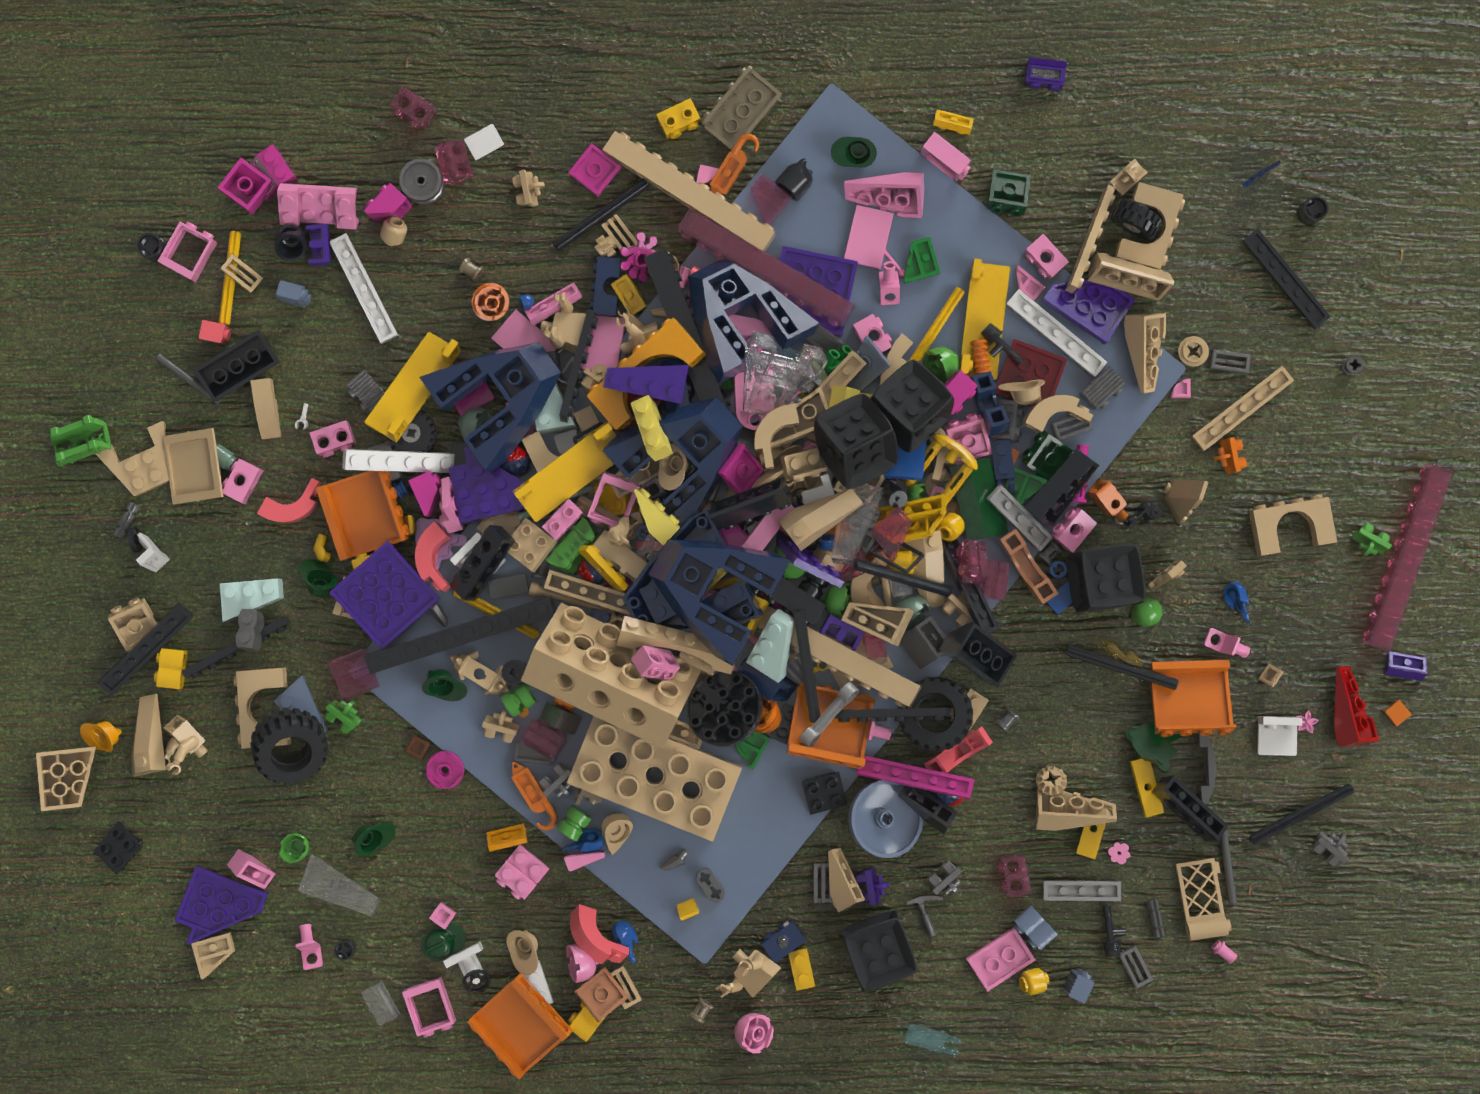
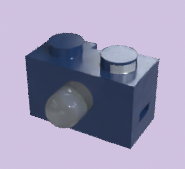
M788 920L783 921L778 925V931L775 933L770 931L762 937L761 945L774 963L806 941L805 936L793 920L789 922Z

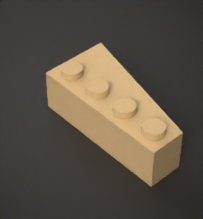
M821 386L796 404L799 425L779 430L772 439L771 450L815 433V418L829 408Z

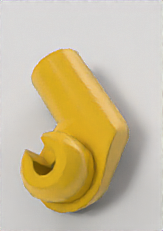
M318 534L313 550L319 561L328 562L331 554L326 552L324 548L328 536Z

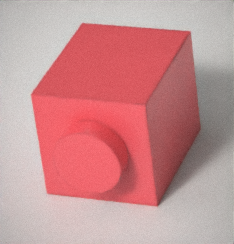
M202 320L198 339L225 346L226 341H229L231 336L229 327L225 324Z

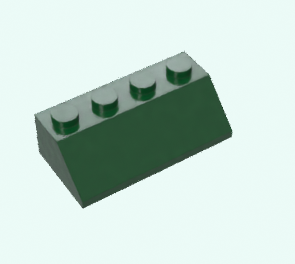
M990 458L976 460L978 469L971 472L956 492L961 516L965 523L968 542L1009 532L1006 519L987 500L988 496L997 487ZM963 464L949 467L952 478ZM962 473L961 476L958 478V480L955 482L954 487L956 486V484L959 482V480H960V479L962 478V476L964 475L963 473Z

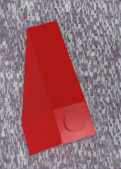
M1344 666L1336 667L1334 717L1336 742L1339 747H1352L1378 742L1379 738L1372 717L1367 716L1364 709L1367 705L1365 700L1362 701L1357 693L1359 687L1350 667Z

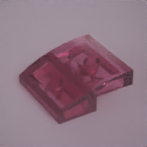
M365 648L328 662L343 700L380 687L376 674H370L364 657L367 655Z

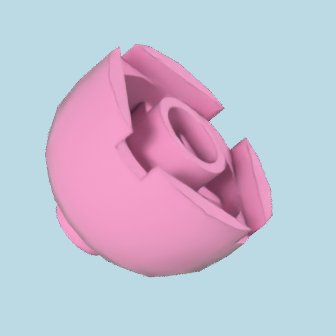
M577 944L567 945L566 955L570 957L568 968L573 982L579 983L589 980L595 974L596 965L599 963L595 962L586 952L581 950Z
M749 1013L742 1016L738 1020L734 1032L739 1046L751 1053L762 1052L760 1050L764 1047L767 1048L771 1043L774 1032L773 1026L769 1022L771 1020L759 1013Z

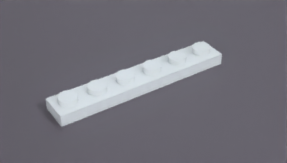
M347 233L329 241L380 343L383 344L399 336Z
M1020 289L1007 302L1006 305L1091 376L1096 377L1106 365V360Z
M344 449L342 469L449 473V468L454 467L455 454Z

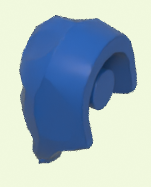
M1231 582L1225 587L1223 592L1225 603L1230 609H1235L1236 605L1244 621L1249 622L1250 619L1246 609V604L1249 605L1246 588L1239 582Z
M585 829L579 838L582 840L564 846L563 851L596 852L603 847L604 838L599 830Z
M624 920L618 921L611 930L614 943L629 947V954L627 956L631 963H635L633 941L635 944L638 943L636 932L629 922Z

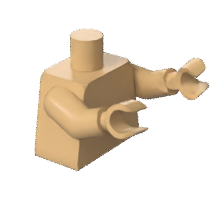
M554 292V300L559 302V305L562 307L561 311L555 314L553 322L542 321L540 331L543 332L544 336L550 338V344L555 349L561 348L576 354L586 314L573 313V305L565 298L566 293L563 292L562 295H558Z
M623 305L626 313L620 314L618 309L617 313L625 319V323H621L617 317L616 324L620 327H625L626 331L630 333L629 341L620 344L623 354L626 355L631 353L638 345H643L651 333L657 332L661 328L657 320L644 326Z
M178 714L163 727L172 737L165 748L164 757L168 761L165 765L168 771L175 766L177 767L172 772L173 775H178L181 772L179 764L183 762L187 753L192 754L194 752L200 758L207 752V749L202 745L205 742L204 738L186 719ZM177 749L174 756V761L170 763V757L174 754L175 750Z
M739 949L732 957L739 963L734 972L735 978L733 982L726 984V986L721 984L715 989L722 991V998L728 993L738 992L744 987L754 997L781 967L758 950H754L748 957Z

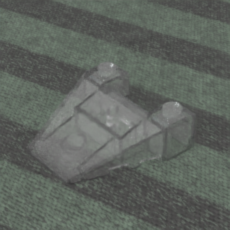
M754 331L745 347L743 411L766 416L778 407L793 404V399L799 393L803 394L807 390L806 387L813 380L816 381L827 365L828 360L822 348L804 344L796 359L776 355L777 347L772 336Z

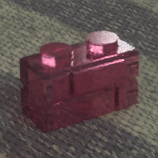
M968 539L962 542L957 548V557L960 559L958 573L961 575L962 583L983 584L990 578L986 542Z
M986 559L985 563L981 564L980 574H983V581L979 582V586L985 599L1005 601L1010 562Z
M532 719L520 737L521 743L552 761L556 760L566 744L565 734L558 729H550L548 724L541 719L538 721Z

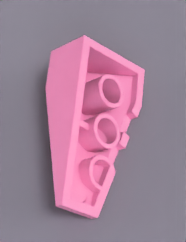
M903 172L844 182L846 200L865 206H876L881 211H892L900 217L922 218L924 173Z

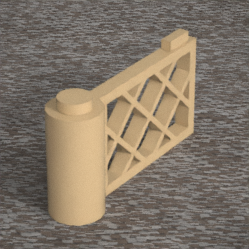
M1214 858L1175 864L1188 940L1194 941L1228 935L1229 931H1231V923L1229 919L1226 920L1217 876V873H1221L1219 861L1215 862ZM1204 863H1210L1211 872L1208 876L1199 871ZM1189 866L1194 870L1189 879L1182 876L1181 867ZM1196 873L1205 878L1200 888L1191 882ZM1208 881L1215 887V891L1211 896L1202 890ZM1189 884L1198 890L1192 899L1185 894V889ZM1200 892L1209 898L1203 907L1194 901ZM1211 900L1218 904L1219 913L1212 914L1206 910ZM1192 903L1201 909L1199 914L1194 917L1189 916L1188 910Z

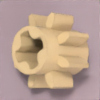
M601 235L596 239L597 245L594 248L601 257L607 256L611 258L616 254L614 249L618 246L610 236L605 238Z

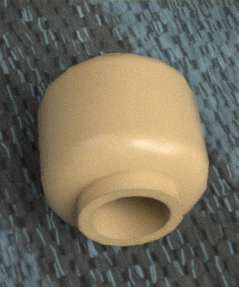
M388 218L382 225L380 237L389 246L400 245L405 239L407 226L401 218Z

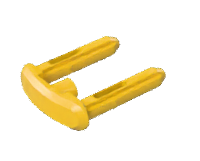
M935 434L933 435L934 440L925 451L926 459L933 449L932 454L924 463V471L943 446L949 449L945 456L947 461L954 464L960 457L964 462L941 493L946 495L947 506L971 472L978 469V463L962 444L946 435ZM963 473L964 475L962 476V478L959 480V482L956 484V486H955L954 488H952V486L955 484V482L958 480V478H959V477L961 476V474ZM905 479V485L910 487L918 480Z

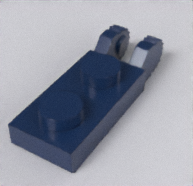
M1011 440L991 442L997 485H1002V480L1009 479V489L1011 493H1016Z

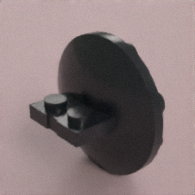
M733 670L731 674L719 671L714 672L713 675L703 678L690 694L687 704L689 725L695 735L709 745L729 747L739 744L755 731L760 722L763 710L762 696L756 684L746 675Z

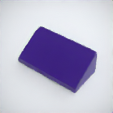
M1388 651L1385 675L1422 681L1427 675V659Z

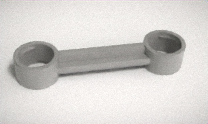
M851 682L845 684L838 692L837 698L818 720L802 733L799 740L805 746L812 747L819 740L823 730L843 707L857 696L859 689Z

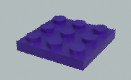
M780 538L776 545L791 560L793 565L839 588L842 587L844 580L833 566H825L819 562V559L807 548L800 551L790 539L785 541Z

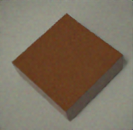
M413 734L404 752L419 760H423L431 743Z

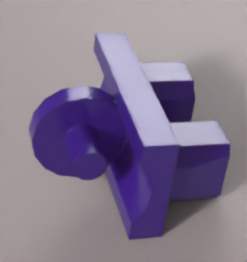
M875 867L856 875L858 885L867 884L868 891H861L865 898V901L861 903H870L871 906L881 902L880 895H885L884 888L890 886L889 882H883L882 875H876Z

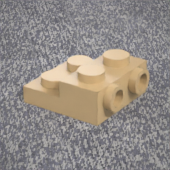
M138 597L128 602L129 605L123 608L119 605L110 610L111 613L108 616V620L126 651L130 650L157 624L145 598L141 600Z

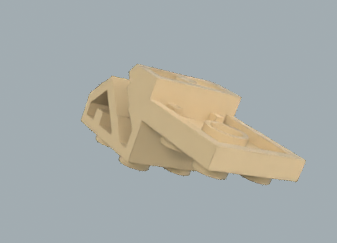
M518 511L483 519L477 529L484 533V530L489 525L502 526L515 540L508 553L534 573L557 544L554 538L526 517L521 521L518 516L520 512Z

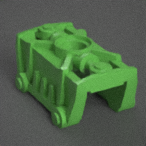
M86 415L82 420L64 427H52L50 429V438L55 450L54 458L58 467H63L62 465L68 463L73 464L76 460L96 453L101 454L104 450L112 449L107 424L90 415ZM103 429L104 432L100 433L98 438H95V432ZM83 441L87 442L86 444L80 445V443ZM65 442L73 443L68 446V449L59 448V445Z
M581 517L579 523L576 526H572L571 530L561 538L559 544L553 549L554 552L545 560L560 571L570 575H577L579 564L584 559V556L578 551L579 548L583 545H590L599 533L591 523Z

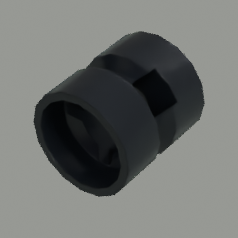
M1320 196L1310 197L1299 206L1297 210L1298 220L1308 226L1318 223L1327 215L1328 204Z
M145 233L138 238L136 247L143 257L152 262H158L167 244L157 235Z
M807 572V579L802 580L798 588L819 600L823 595L822 589L827 588L829 582Z
M521 660L506 662L502 668L503 679L511 685L523 683L521 679L527 664Z

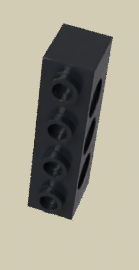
M489 525L484 530L482 537L474 545L471 554L465 559L463 566L455 574L450 584V587L462 600L476 601L514 544V538L502 526Z
M1174 775L1162 777L1153 789L1152 793L1206 842L1219 841L1228 828V825Z

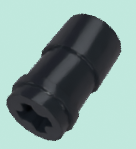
M884 480L879 487L881 495L885 497L893 508L903 507L908 499L907 494L894 480Z

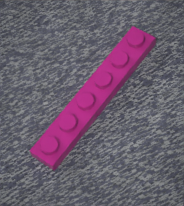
M865 755V767L856 771V774L969 800L974 785V779Z

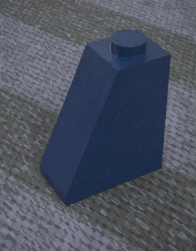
M748 657L741 662V667L737 672L749 677L756 684L760 693L769 701H788L798 686L786 676L779 683L746 663Z

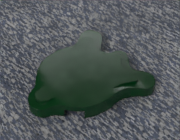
M1145 723L1136 728H1129L1125 732L1126 740L1133 746L1135 754L1139 758L1154 763L1162 773L1169 771V758L1176 753V749L1170 743L1180 739V734L1162 737L1161 734H1155L1154 723Z

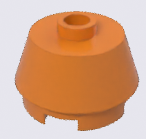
M495 283L481 285L476 289L472 297L473 311L479 318L486 321H494L503 317L509 307V296L506 290Z
M761 695L763 701L762 716L754 732L771 733L779 727L782 715L776 701H769Z

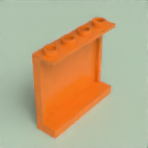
M366 471L316 487L340 561L378 549L387 540L391 544H395L409 539V528L404 524L402 518L403 510L400 505L398 506L396 500L397 492L390 482V471Z
M1229 660L1152 662L1149 666L1150 671L1178 679L1176 690L1150 683L1155 734H1161L1162 737H1169L1173 734L1190 736L1192 733H1200L1201 736L1211 735L1212 733H1219V735L1231 734L1235 730L1236 724H1233L1230 698Z
M804 682L800 683L797 686L785 754L862 769L865 767L866 759H864L871 718H868V722H857V719H850L848 723H839L838 719H833L823 730L819 740L812 747H807L799 738L814 723H811L809 720ZM816 686L820 715L837 698L839 691L833 690L834 687ZM860 693L850 703L846 704L842 710L872 709L876 699L871 698L869 694Z
M519 973L467 1021L471 1030L482 1038L483 1043L494 1051L498 1060L503 1062L509 1068L510 1073L519 1080L573 1031L522 973Z

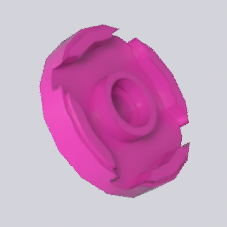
M437 752L430 757L426 764L427 778L437 788L451 789L458 785L464 777V764L460 757L453 752ZM443 767H447L449 771L445 772Z

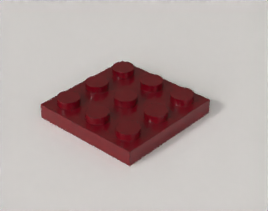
M1013 339L1010 347L1024 361L1018 365L1007 355L996 383V394L1014 401L1010 391L1000 390L998 386L1005 383L1027 382L1040 379L1045 381V384L1041 386V400L1054 396L1068 359ZM1036 403L1029 404L1026 406L1032 408Z

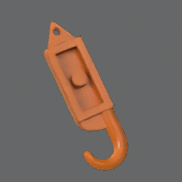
M744 134L737 140L710 182L712 193L716 194L718 192L721 195H727L747 163V156L741 150L747 140H752L755 144L754 152L758 151L759 141L755 135Z
M513 761V776L511 778L533 812L539 813L546 810L551 819L548 825L544 826L539 822L536 825L545 831L553 829L558 819L554 808L543 794L544 791L529 767H524Z

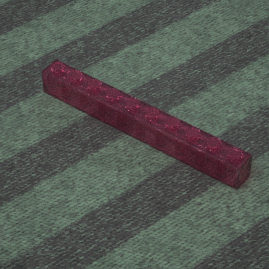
M691 209L687 211L678 226V230L681 233L680 236L685 240L690 241L692 239L697 242L696 245L705 251L707 249L713 251L712 255L720 260L725 258L730 263L738 265L778 289L786 298L789 296L794 298L797 305L803 308L805 306L811 308V312L820 318L822 315L828 318V322L835 327H838V325L843 327L855 308L852 302Z
M1430 463L1423 466L1420 471L1419 477L1421 479L1414 488L1413 495L1415 496L1413 502H1410L1407 508V513L1409 514L1401 525L1400 530L1402 534L1396 540L1394 545L1396 551L1388 562L1389 571L1382 579V591L1377 594L1375 603H1377L1375 611L1371 612L1369 628H1366L1363 633L1364 645L1384 652L1391 651L1453 471Z

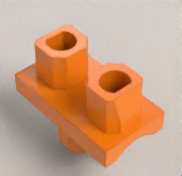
M1232 437L1219 441V456H1215L1214 459L1215 461L1221 460V465L1225 468L1226 474L1239 472L1247 467L1246 459L1244 457L1238 458L1237 451L1243 449L1242 440Z

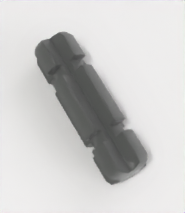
M133 502L128 503L127 511H124L117 524L119 526L113 531V534L119 538L124 537L126 534L125 530L129 528L135 517L134 513H137L139 506Z
M1148 900L1147 905L1148 909H1150L1151 925L1154 927L1152 929L1153 936L1155 938L1163 937L1165 934L1164 929L1161 927L1163 923L1160 910L1158 909V900Z

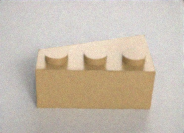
M96 747L36 753L41 811L82 807Z

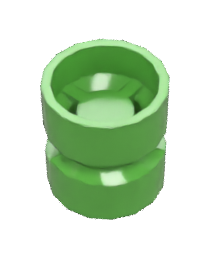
M524 682L515 687L514 692L509 691L501 696L502 702L513 717L521 714L523 708L528 709L537 703L533 693Z
M571 805L566 812L567 819H562L556 828L562 834L577 842L583 834L581 828H586L592 818L584 811Z

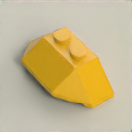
M941 494L908 501L901 508H893L891 505L875 508L881 512V515L874 529L893 544L931 537L947 512L946 495Z

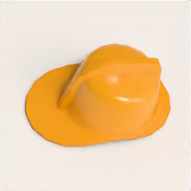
M108 721L97 724L84 723L80 727V734L87 745L96 747V750L106 752L113 750V746L118 742L119 735L122 732L121 729L114 727Z

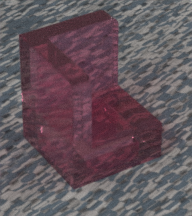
M874 635L862 638L863 645H866L868 659L888 657L885 640Z

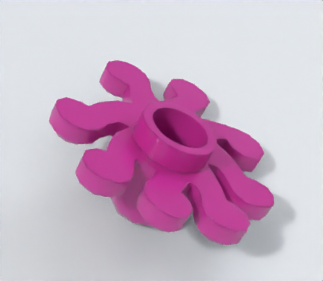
M638 232L635 235L638 240L637 247H622L620 249L622 256L630 255L626 261L620 263V268L628 270L632 266L628 271V275L632 279L637 277V271L639 270L638 279L644 282L648 278L645 274L647 264L644 257L658 252L651 250L657 244V238L650 236L648 243L644 245L646 236L644 233Z

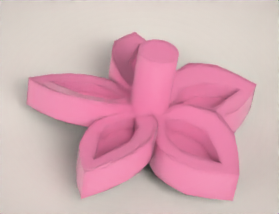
M1309 710L1305 713L1304 717L1295 716L1302 718V726H1298V731L1306 729L1309 733H1313V725L1319 720L1311 718Z

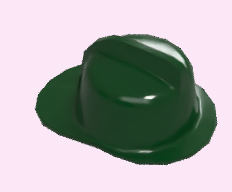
M841 137L831 147L833 161L844 167H867L875 161L877 156L874 143L862 137Z
M311 559L301 562L298 566V573L306 583L307 590L312 595L321 596L324 599L327 598L329 592L337 584V577L322 562Z
M438 669L428 671L427 680L422 685V691L426 695L452 702L463 699L467 694V687L462 682L453 679L447 670Z
M380 822L373 826L363 825L359 827L351 838L355 844L356 854L360 857H367L390 844L395 836V827L390 822Z
M449 923L445 930L442 927H438L428 932L421 942L423 954L430 960L440 961L457 953L465 944V931L461 926Z

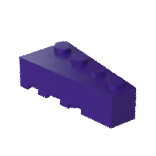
M689 365L606 368L603 387L642 396L649 395L651 398L681 404Z

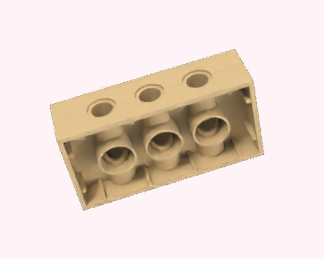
M561 603L533 648L521 681L664 749L701 670L675 657L680 669L669 681L641 676L631 659L641 647H637L634 650L618 646L617 641L620 629L616 625L603 623L586 615L578 607L567 606Z
M593 716L567 784L713 842L742 766L671 738H668L664 749ZM620 752L626 756L627 763L625 767L617 768L612 764L611 756L613 753ZM649 768H660L663 772V779L660 782L650 781L647 776ZM690 781L697 783L700 788L698 795L694 797L687 796L683 791L685 783Z

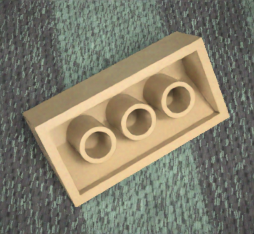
M1098 252L1090 262L1087 280L1160 301L1174 285V280L1168 272Z

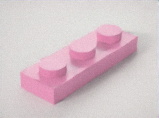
M574 282L556 292L558 295H562L565 292V298L571 304L582 298ZM553 294L530 309L525 310V313L534 326L549 316L560 312L562 307L559 305V302L554 300Z

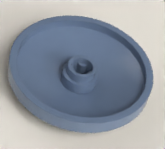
M882 780L874 781L863 787L854 797L849 810V827L855 842L868 854L880 858H893L906 853L917 842L922 831L923 819L898 796L905 785Z

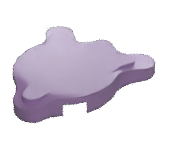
M419 518L416 521V545L422 533L434 521L440 524L439 519ZM445 526L442 528L451 539L437 553L436 565L438 570L441 567L442 561L451 559L454 556L451 550L452 547L464 546L468 542V538L464 535L455 534L454 532L448 533Z

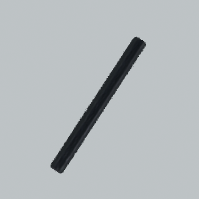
M644 178L556 239L553 242L556 250H562L649 188L648 182Z
M857 559L854 561L853 568L857 571L946 597L952 594L953 588L949 585L909 573H903L902 571L865 560Z
M796 609L793 611L808 714L810 722L815 723L821 715L804 609Z
M1072 645L1067 647L1066 655L1172 690H1176L1178 686V679Z
M1346 784L1249 836L1252 844L1256 845L1354 793V789L1351 784Z

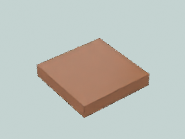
M606 967L602 968L574 991L597 1022H600L629 998Z

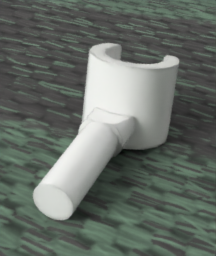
M306 403L303 405L300 420L295 422L296 429L299 428L300 422L304 423L303 430L308 428L306 420L308 404Z

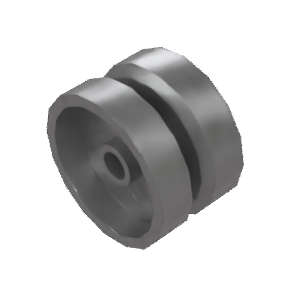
M414 159L408 162L401 170L399 176L400 186L407 198L413 203L421 206L431 205L442 196L445 189L444 178L438 167L431 161Z

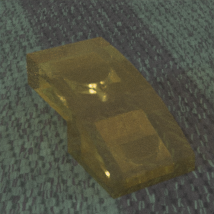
M1108 642L1104 646L1109 653L1125 663L1138 667L1144 665L1131 650H1127L1123 654L1113 642Z

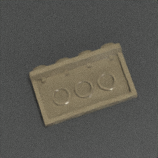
M750 65L747 69L744 67L739 72L737 81L735 83L731 82L725 90L727 93L723 97L720 96L713 104L715 106L711 112L707 111L701 119L703 121L702 128L730 151L742 135L752 133L782 96L779 90L756 73Z

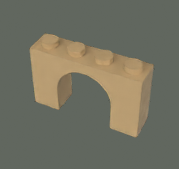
M1137 182L1131 201L1157 210L1163 221L1162 232L1155 241L1148 244L1120 238L1114 257L1161 269L1167 262L1168 255H1165L1167 247L1170 248L1174 237L1171 234L1173 229L1176 230L1179 218H1177L1179 210L1182 211L1185 200L1183 199V194Z
M591 405L574 413L582 432L599 423ZM539 431L522 439L537 472L558 458V456L553 455L548 450ZM589 432V433L583 435V438H585V437H586L587 435H589L591 432Z
M1321 494L1310 496L1311 500L1304 501L1303 498L1293 499L1291 504L1286 505L1284 501L1273 503V507L1266 508L1265 504L1254 506V510L1249 511L1257 556L1280 553L1277 525L1280 518L1288 512L1298 513L1307 520L1310 526L1313 546L1336 543L1337 537L1329 497L1323 498Z
M286 668L236 671L234 686L237 687L238 695H235V704L239 707L236 721L237 725H240L238 743L241 745V749L251 748V735L258 723L251 713L253 697L259 691L266 688L287 687ZM291 737L280 740L275 746L292 744Z

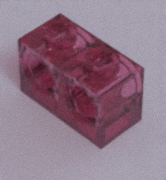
M402 86L390 104L394 109L393 113L400 118L405 116L409 119V123L417 129L421 127L425 130L437 112L435 106L405 86ZM403 101H409V105L407 107H400ZM419 111H425V115L422 118H417L416 114Z
M447 140L434 147L444 184L463 183L473 177L463 140Z
M1020 853L1000 857V862L997 864L999 874H1003L1004 879L1001 882L1002 892L1006 893L1008 897L1031 894L1025 855ZM1010 861L1017 863V867L1013 871L1007 869ZM1014 880L1020 882V887L1017 890L1011 889V883Z

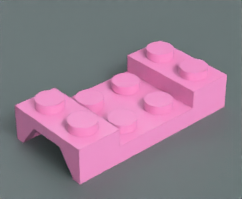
M280 183L277 189L280 225L295 224L299 226L300 222L335 224L337 228L356 229L359 223V219L356 217L355 206L357 188Z

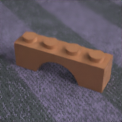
M1017 529L1012 530L997 540L1039 605L1044 604L1059 594L1050 579L1034 561L1027 544Z

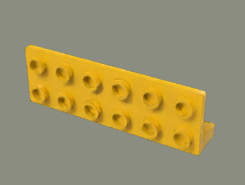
M975 258L971 266L959 370H962L968 377L975 376L976 369H974L975 363H973L974 357H972L973 351H971L973 347L970 345V342L984 339L980 333L990 323L1003 331L1010 273L1009 266L982 263V259ZM987 342L986 346H988V349L986 350L990 352L996 343L993 342L989 345ZM1000 352L994 358L990 354L987 355L990 358L988 362L991 366L989 368L992 370L991 374L994 380L997 379Z
M428 332L369 414L365 424L397 443L431 395L419 377L451 366L461 352L459 342L452 339L448 343Z
M608 422L603 423L512 491L535 522H538L614 465L602 451L617 436Z

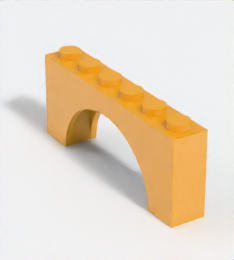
M669 318L662 323L660 330L651 333L647 337V341L643 345L635 347L630 357L622 359L618 363L619 367L617 368L643 367L647 363L663 357L681 359L693 368L705 357L706 353L675 318ZM603 380L600 384L592 386L589 390L590 393L586 396L613 428L618 432H622L635 420L628 408V393L604 388Z

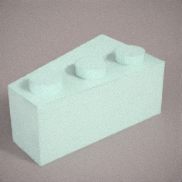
M557 383L541 413L535 420L536 431H539L541 435L579 429L573 417H569L568 423L560 421L559 414L564 397Z
M282 579L221 583L220 594L223 622H230L238 618L242 609L257 610L283 599Z
M778 609L770 617L746 663L778 683L787 674L786 667L794 631V618Z

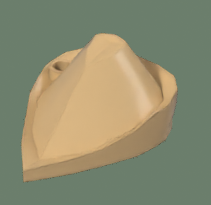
M623 813L611 814L602 822V836L612 855L623 845L633 829V824L629 817Z

